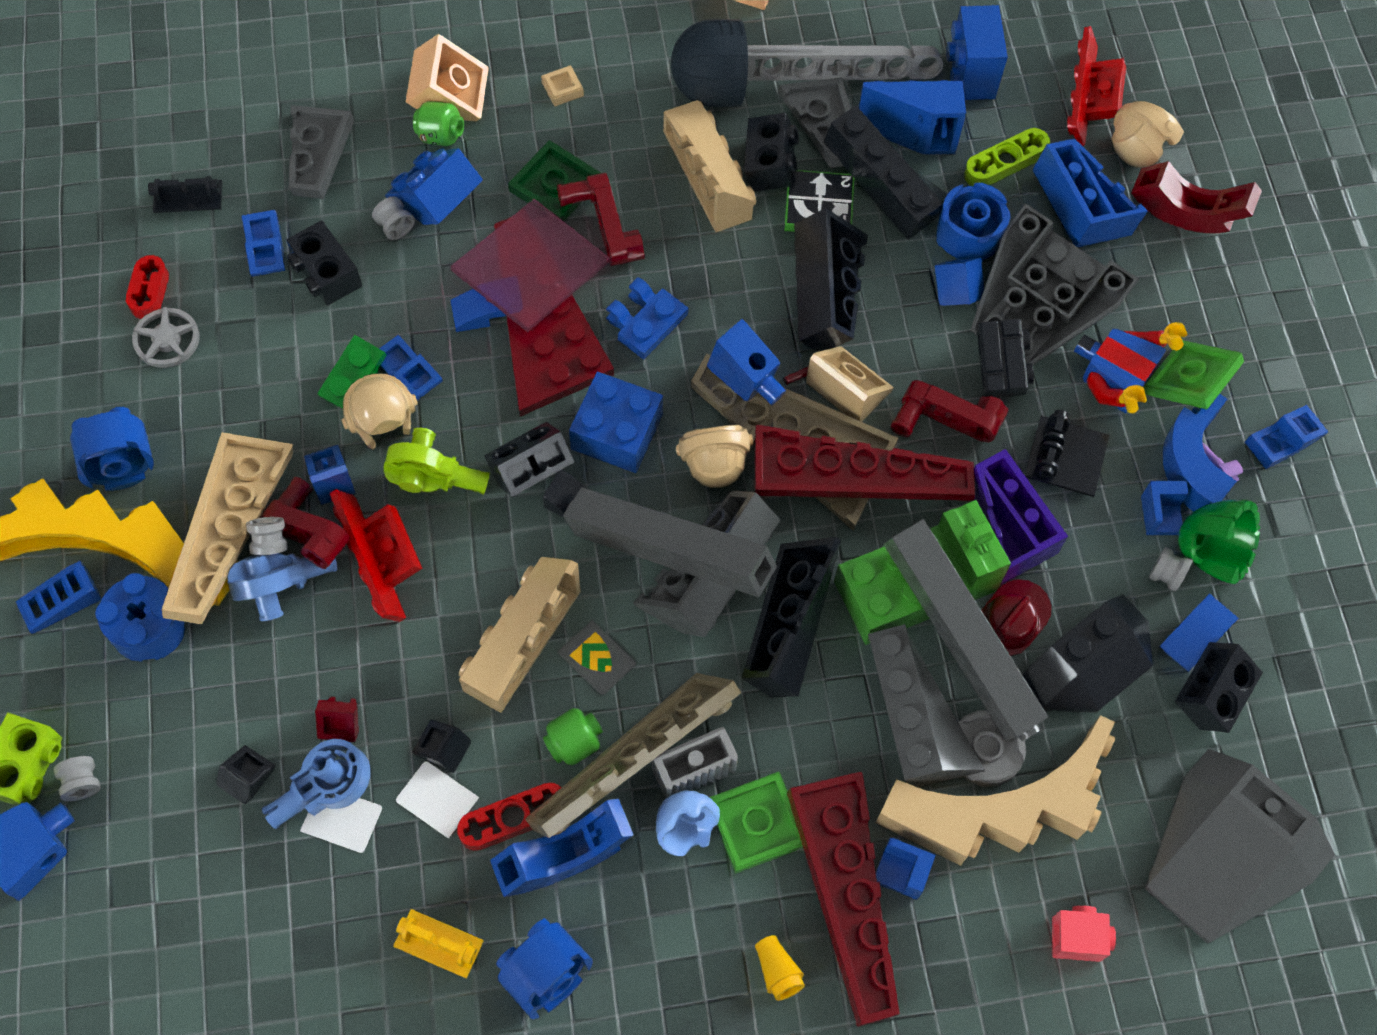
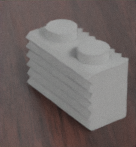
M722 726L663 752L652 760V771L666 799L676 792L683 790L693 791L694 788L700 789L701 785L707 786L708 782L714 783L715 778L721 780L722 775L727 777L729 772L734 774L738 755L725 728Z

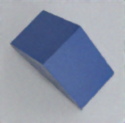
M338 444L304 456L310 480L321 505L332 502L330 493L335 489L349 494L356 493Z

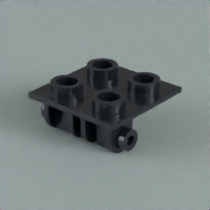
M1055 410L1054 414L1049 417L1041 415L1025 477L1094 497L1110 435L1070 424L1068 413L1064 410Z

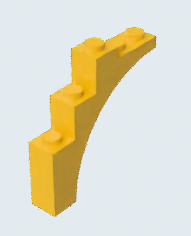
M43 478L36 483L26 485L18 494L11 497L10 499L17 510L0 517V561L27 552L53 548L90 549L113 554L134 563L163 582L168 588L184 545L154 501L135 508L128 517L120 521L98 489L91 494L81 496L72 506L65 509Z

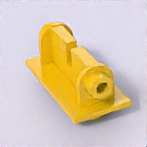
M411 909L407 918L402 917L398 923L396 932L399 935L393 947L467 979L484 940Z

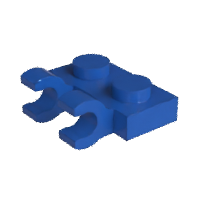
M637 277L629 285L632 292L628 297L643 308L633 317L628 309L615 299L606 308V311L610 313L606 320L620 329L618 340L644 360L688 315L689 308L663 288L655 294L643 279Z

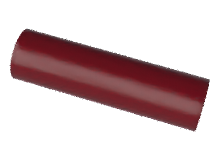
M809 366L783 377L785 384L788 385L806 377Z

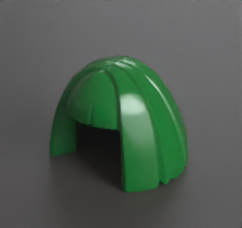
M1232 499L1214 502L1197 509L1186 518L1179 530L1178 546L1182 554L1192 559L1197 567L1214 578L1230 584L1238 583V581L1245 577V573H1248V567H1251L1256 555L1253 550L1257 549L1260 532L1258 530L1260 526L1258 524L1260 522V514L1257 512V505L1249 500Z

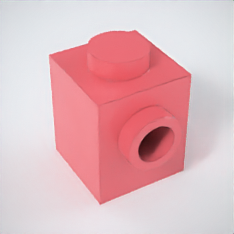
M1073 906L1072 911L1060 910L1052 917V958L1101 962L1110 956V951H1114L1116 931L1114 926H1110L1109 914L1097 913V908L1092 906Z

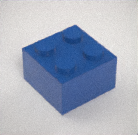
M999 5L960 6L957 20L952 21V42H947L946 46L947 61H952L950 81H963L965 100L996 99L1008 58Z
M597 371L569 429L571 450L637 473L663 416V395Z

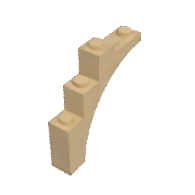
M1100 715L1091 726L1079 749L1067 762L1046 777L1017 790L988 796H953L926 791L896 779L876 824L960 866L968 856L976 857L984 840V837L978 833L1018 853L1027 843L1035 844L1043 827L1042 823L1078 840L1086 831L1093 832L1101 815V811L1096 809L1101 796L1091 791L1094 789L1101 774V770L1096 768L1100 756L1107 757L1115 741V737L1110 735L1115 722Z

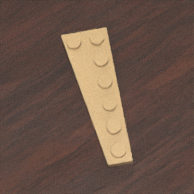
M221 433L162 607L163 618L196 624L203 623L227 579L230 568L235 564L250 536L246 529V523L261 516L292 458L293 444Z

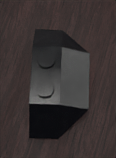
M1123 594L1102 604L1050 646L1022 676L1045 711L1097 713L1153 666L1149 621Z

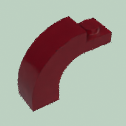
M1167 161L1141 168L1131 194L1149 213L1163 222L1193 232L1225 233L1230 232L1235 220L1253 216L1262 190L1256 182L1222 190L1200 188L1186 181L1172 164Z

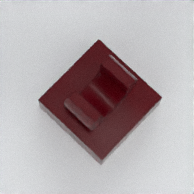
M333 696L328 700H319L315 709L317 739H342L355 743L359 734L356 699L351 698L349 703L338 702L336 697Z

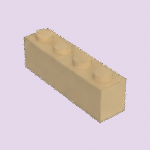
M699 100L664 111L663 132L715 232L752 220L753 205H756L755 193L751 186L745 185L738 161L731 159L726 138L723 135L719 136L712 112L710 110L706 111Z
M541 557L535 567L531 565L526 569L520 581L522 586L515 597L510 595L506 599L500 611L502 616L494 627L490 625L485 630L480 639L481 647L474 658L469 656L461 666L459 681L463 692L502 713L581 592L578 563L572 560Z

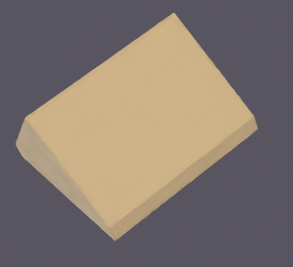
M842 346L813 353L810 358L806 383L845 415L861 422L894 388Z

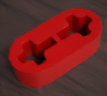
M146 255L140 258L133 268L126 293V303L132 315L139 319L155 310L161 309L169 280V272L163 260L158 256ZM151 273L150 280H148L146 274ZM146 294L150 301H144ZM144 301L142 306H138L137 302L141 303Z

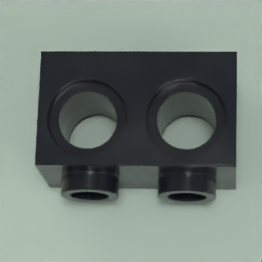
M786 112L748 118L744 174L754 192L792 186L793 172L797 171L794 145L799 144V134L797 126L791 124Z
M322 220L286 239L291 252L287 255V259L296 273L301 271L306 276L304 282L314 298L319 295L324 303L329 306L362 287L357 267Z
M544 422L484 455L498 486L511 497L575 463L561 431L548 422Z
M1209 642L1176 698L1175 703L1199 730L1229 733L1263 672L1239 644Z

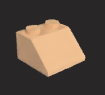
M437 34L414 50L406 103L416 109L420 108L427 101L450 103L457 107L464 121H478L482 115L488 66L440 34Z

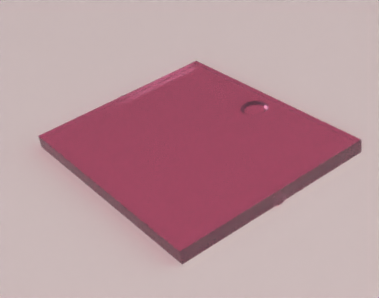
M533 199L451 265V271L485 297L488 302H491L524 330L529 332L606 266L610 258L576 232L573 227L567 225L541 203Z

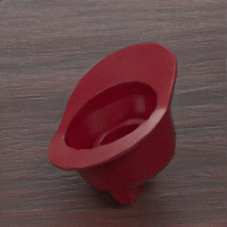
M1016 579L1006 582L1001 586L981 611L1009 655L1013 656L1027 649L1047 625L1051 617L1052 604L1047 593L1039 585L1029 580Z

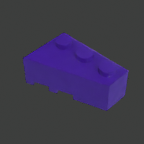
M1006 449L976 464L974 467L975 497L973 501L977 500L1011 562L1000 584L1002 585L1057 555L1068 535Z

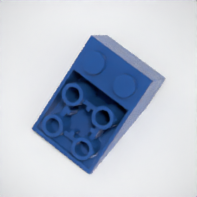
M909 80L906 82H863L859 109L886 140L921 154H955L966 117L963 81Z

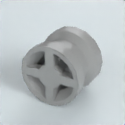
M395 196L388 197L379 202L372 212L373 220L377 225L383 226L384 234L391 240L404 237L415 224L414 216L409 211L404 210L403 203Z
M263 517L246 523L247 532L251 534L252 542L249 544L250 554L271 555L288 549L287 541L282 537V530L285 527L283 518Z
M1165 546L1148 578L1154 582L1160 580L1167 584L1168 589L1176 592L1188 573L1193 560L1188 557L1180 558L1174 555L1172 549Z
M78 756L69 758L58 763L53 768L55 778L61 782L59 796L62 801L82 800L100 791V782L93 776L95 763L92 757Z

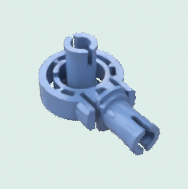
M281 553L253 555L232 565L227 576V583L233 601L255 598L260 621H268L284 615L276 592L289 588L292 585H296L298 589H303L307 579L337 571V562L334 559L327 569H322L305 557L299 558L293 553L285 556Z
M330 739L321 742L307 754L302 763L301 770L290 776L291 781H293L291 782L290 790L267 806H264L262 813L264 815L269 814L265 816V819L274 829H277L281 824L304 809L315 816L325 808H345L356 802L366 790L370 779L369 760L359 748L346 740ZM336 754H337L338 756H340L341 758H345L346 760H342V759L335 760V759H336Z

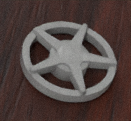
M167 307L145 315L134 327L132 335L133 347L139 358L146 364L158 368L173 367L185 362L196 351L200 340L199 329L194 319L180 309ZM169 316L180 317L186 320L188 324L174 326L170 324ZM162 317L161 324L157 325L154 329L145 328L153 320ZM193 330L192 341L188 348L182 352L179 347L181 335ZM140 335L150 337L153 342L146 354L140 349ZM159 351H174L178 354V356L171 359H153Z

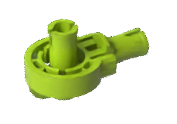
M414 428L411 443L400 442L389 446L384 462V475L391 483L399 485L401 489L407 492L419 493L422 491L431 493L438 489L447 492L448 488L452 489V486L478 492L482 495L486 491L490 472L458 465L459 461H456L455 456H452V458L446 457L433 449L432 445L436 434L427 428Z

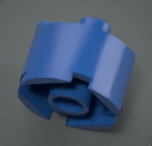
M974 183V186L963 187L964 184L953 188L944 200L937 225L936 242L948 254L957 259L981 257L982 263L998 251L1003 234L1008 227L1011 216L1006 205L1007 200L998 189L991 185Z
M115 407L109 412L100 413L89 418H79L72 423L71 447L78 478L85 486L93 488V484L104 485L105 491L122 490L144 480V473L148 468L152 471L154 461L145 425L138 417L132 415L128 408Z
M139 573L129 574L123 580L113 585L103 596L96 608L95 615L102 633L121 655L132 661L143 662L142 660L153 658L158 660L173 652L184 637L185 627L184 621L163 618L162 607L169 588L160 580L143 576Z
M546 918L538 921L527 934L529 938L517 949L512 947L505 951L496 962L500 969L498 982L531 1019L540 1018L536 1011L542 1007L549 1013L560 1005L583 981L578 975L583 966L589 971L593 964V959L560 923H550Z

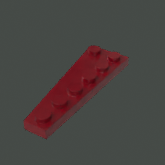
M755 425V492L759 496L973 501L975 497L974 462L926 453L917 454L909 450L897 448L889 451L870 447L871 444L857 442V445L837 442L834 437L822 436L820 439L802 436L799 431Z
M862 771L790 788L787 791V796L857 1027L895 1017L900 1012L892 960L888 952L889 941L886 922L882 918L880 905L882 895L880 882H877L874 866L876 856L874 843H871L868 827L870 817Z

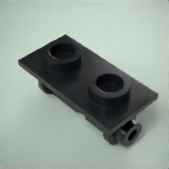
M206 176V178L185 179V182H179L178 179H155L154 182L148 183L149 195L154 196L153 213L221 210L222 180Z

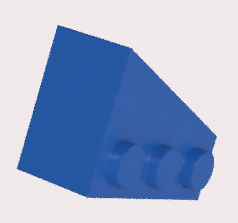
M1076 139L1046 144L1033 168V172L1072 243L1076 247H1083L1131 236L1148 210L1142 204L1136 206L1124 194L1126 189L1119 182L1114 185L1101 172L1104 167Z

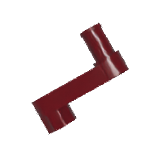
M606 172L586 176V180L557 185L561 207L587 200L594 203L610 266L645 259L643 241L638 229L627 232L622 231Z
M914 380L910 383L902 397L903 405L895 420L891 423L890 428L899 436L910 437L913 428L921 414L978 441L989 443L995 439L1009 409L1002 400L993 396H981L975 405L934 385Z
M293 477L291 483L277 500H272L259 518H283L285 527L282 530V536L305 544L301 549L302 555L317 567L327 569L349 542L350 537L338 524L298 510L305 499L313 492V488H310V484L305 480Z

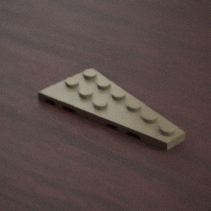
M707 353L691 380V388L731 424L747 428L748 433L753 436L754 444L755 425L799 431L802 436L820 439L822 436L834 437L837 442L857 445V442L871 444L870 447L889 451L895 448L898 442V438L788 389L772 406L759 393L751 400L744 401L707 368V363L711 356ZM815 497L853 531L870 499Z

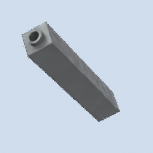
M581 487L575 498L569 503L563 515L577 537L756 597H760L777 568L766 545Z
M920 520L883 544L1005 740L1019 737L1021 741H1024L1039 732L1041 728L1038 724L1048 718V715L925 520Z

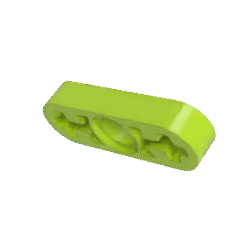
M1030 128L970 157L964 172L965 181L970 186H974V183L991 185L1036 163L1046 144H1050L1048 134L1041 129ZM1009 153L1014 156L1016 161L1005 163L999 159L998 155Z

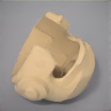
M1137 101L1127 103L1117 111L1114 118L1115 132L1111 139L1114 150L1121 160L1128 165L1141 168L1158 162L1163 155V143L1167 141L1169 145H1176L1184 131L1176 118L1165 109L1149 102Z
M387 374L367 375L354 382L345 393L343 400L344 418L341 421L344 429H349L352 434L357 433L365 444L374 450L376 442L370 435L392 431L402 426V424L403 434H410L411 414L415 412V406L418 402L416 396L411 394L408 388L396 377Z
M737 424L691 430L679 438V444L676 445L677 456H681L683 462L687 463L693 478L701 485L710 488H722L737 481L744 471L747 453L750 452V448L754 444L753 436L748 433L747 428Z

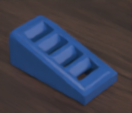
M80 560L66 567L15 602L29 632L34 634L102 600L88 569ZM79 583L81 589L75 592L72 586ZM65 590L68 598L62 601L58 592ZM51 596L55 606L49 610L45 599ZM38 603L42 615L38 618L35 617L30 607Z

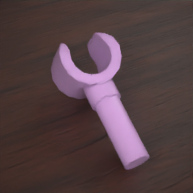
M1203 443L1204 451L1210 461L1227 475L1239 481L1237 475L1243 472L1241 464L1237 460L1224 463L1221 458H1218Z

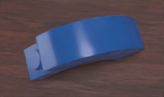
M1221 394L1217 396L1207 410L1194 407L1190 411L1184 406L1171 426L1163 446V466L1167 480L1187 481L1188 495L1183 503L1193 512L1205 505L1222 501L1237 482L1216 467L1207 457L1203 448V432L1227 401V398Z
M619 798L607 800L584 818L569 826L562 833L550 838L545 836L534 840L512 843L492 858L490 862L503 897L518 895L552 885L601 863L621 850L619 845L631 838L633 832Z

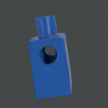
M743 319L716 341L707 363V368L744 401L751 400L759 393L772 406L786 392V389L774 378L780 365L779 360Z
M28 802L21 803L0 814V887L6 894L18 901L25 897L67 853V849L57 837V834L75 822V819L61 802L44 815Z

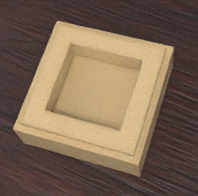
M571 65L541 76L542 84L554 107L584 96V89Z

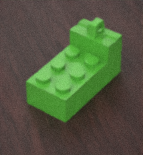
M977 500L944 512L939 524L930 528L974 600L996 592L1011 562ZM885 547L838 565L834 583L865 645L870 644L868 636L870 633L904 624L906 628L930 619Z

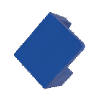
M981 257L954 259L935 265L938 299L941 306L965 305L981 300L984 292Z
M1150 481L1141 495L1146 535H1179V530L1183 524L1180 505L1188 495L1187 481Z
M890 838L884 848L876 871L877 882H880V885L917 900L923 893L936 855L895 838Z

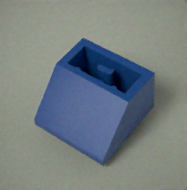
M441 148L434 152L427 150L414 159L413 164L415 166L408 173H401L391 182L392 188L385 196L386 198L398 197L404 205V210L409 211L423 225L439 224L483 179L459 148L449 150Z

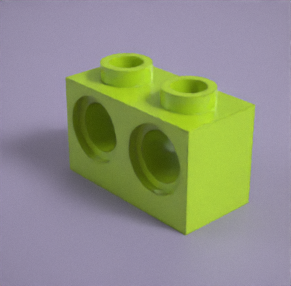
M7 712L0 726L1 801L15 806L24 802L30 804L40 794L43 787V776L49 764H52L57 759L61 750L62 737L50 726ZM37 737L35 745L31 749L23 751L25 743L31 738ZM18 773L16 782L12 786L5 788L7 779L11 775Z

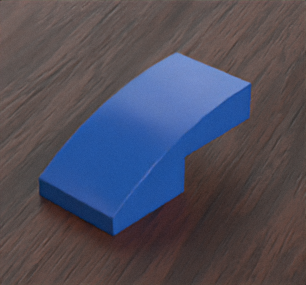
M276 210L242 215L246 238L245 248L251 277L286 271Z
M517 277L477 287L450 300L456 332L490 327L489 319L517 315L523 311Z
M399 335L379 348L387 355L379 369L384 374L399 379L408 388L409 392L416 396L417 400L443 382L442 377L421 354L416 355Z
M1305 405L1283 415L1275 424L1251 434L1244 443L1263 467L1268 469L1318 441L1328 433V430L1311 409Z
M1209 593L1159 648L1189 672L1197 664L1208 643H1216L1239 618Z

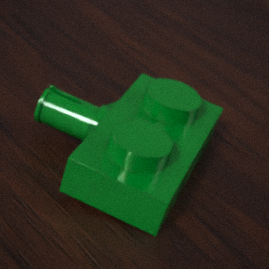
M354 334L317 394L343 410L345 393L350 386L367 375L377 374L380 365L387 356L386 353Z

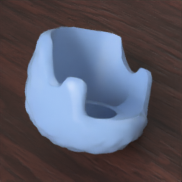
M683 790L670 795L663 800L658 808L656 833L659 845L667 853L674 856H684L692 847L700 845L701 848L707 847L710 842L712 829L719 822V807L707 795L697 791Z

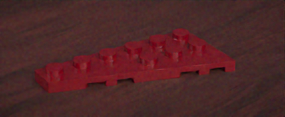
M525 211L494 224L501 280L517 277L523 311L520 314L506 316L520 417L589 387L597 371L611 377L614 376V367Z

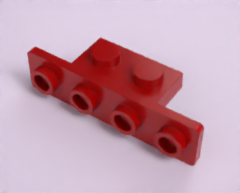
M1091 26L1084 27L1083 38L1078 41L1080 61L1074 68L1076 90L1071 91L1073 112L1067 119L1069 135H1074V138L1082 146H1085L1088 121L1115 118L1117 111L1122 107L1127 67L1124 58L1096 62L1098 45Z
M335 489L330 493L334 504L333 512L350 537L347 546L354 553L359 564V575L369 588L373 598L371 600L372 607L380 617L401 622L406 619V615L394 587L423 568L398 510L395 506L387 504L365 519L356 497Z

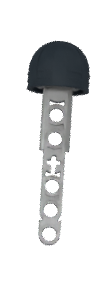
M707 19L691 25L679 36L671 55V71L679 90L691 101L699 100L703 106L740 107L744 101L747 81L825 80L842 78L843 80H900L905 77H909V79H931L937 76L943 68L942 58L938 49L934 46H911L910 50L904 46L747 45L746 31L741 19ZM899 57L905 59L901 66L889 67L893 59ZM929 57L935 58L931 66L925 68L919 66L924 59ZM770 58L780 59V63L776 67H764V63ZM802 58L812 59L811 63L805 68L795 66ZM862 59H874L870 66L866 68L858 67Z

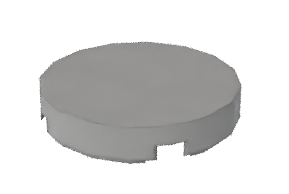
M987 710L972 712L958 722L985 769L984 772L964 776V778L968 782L982 787L999 786L1010 781L1021 769L1027 753L1025 740L1021 741L1019 737L1005 740Z

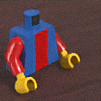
M1179 322L1171 323L1165 330L1139 332L1112 329L1102 344L1084 334L1074 352L1090 361L1082 378L1087 383L1096 401L1102 405L1115 406L1125 414L1127 411L1135 413L1139 410L1137 402H1147L1143 387L1167 350L1164 348L1166 344L1172 350H1180L1184 345L1181 337H1186L1188 334L1185 326Z

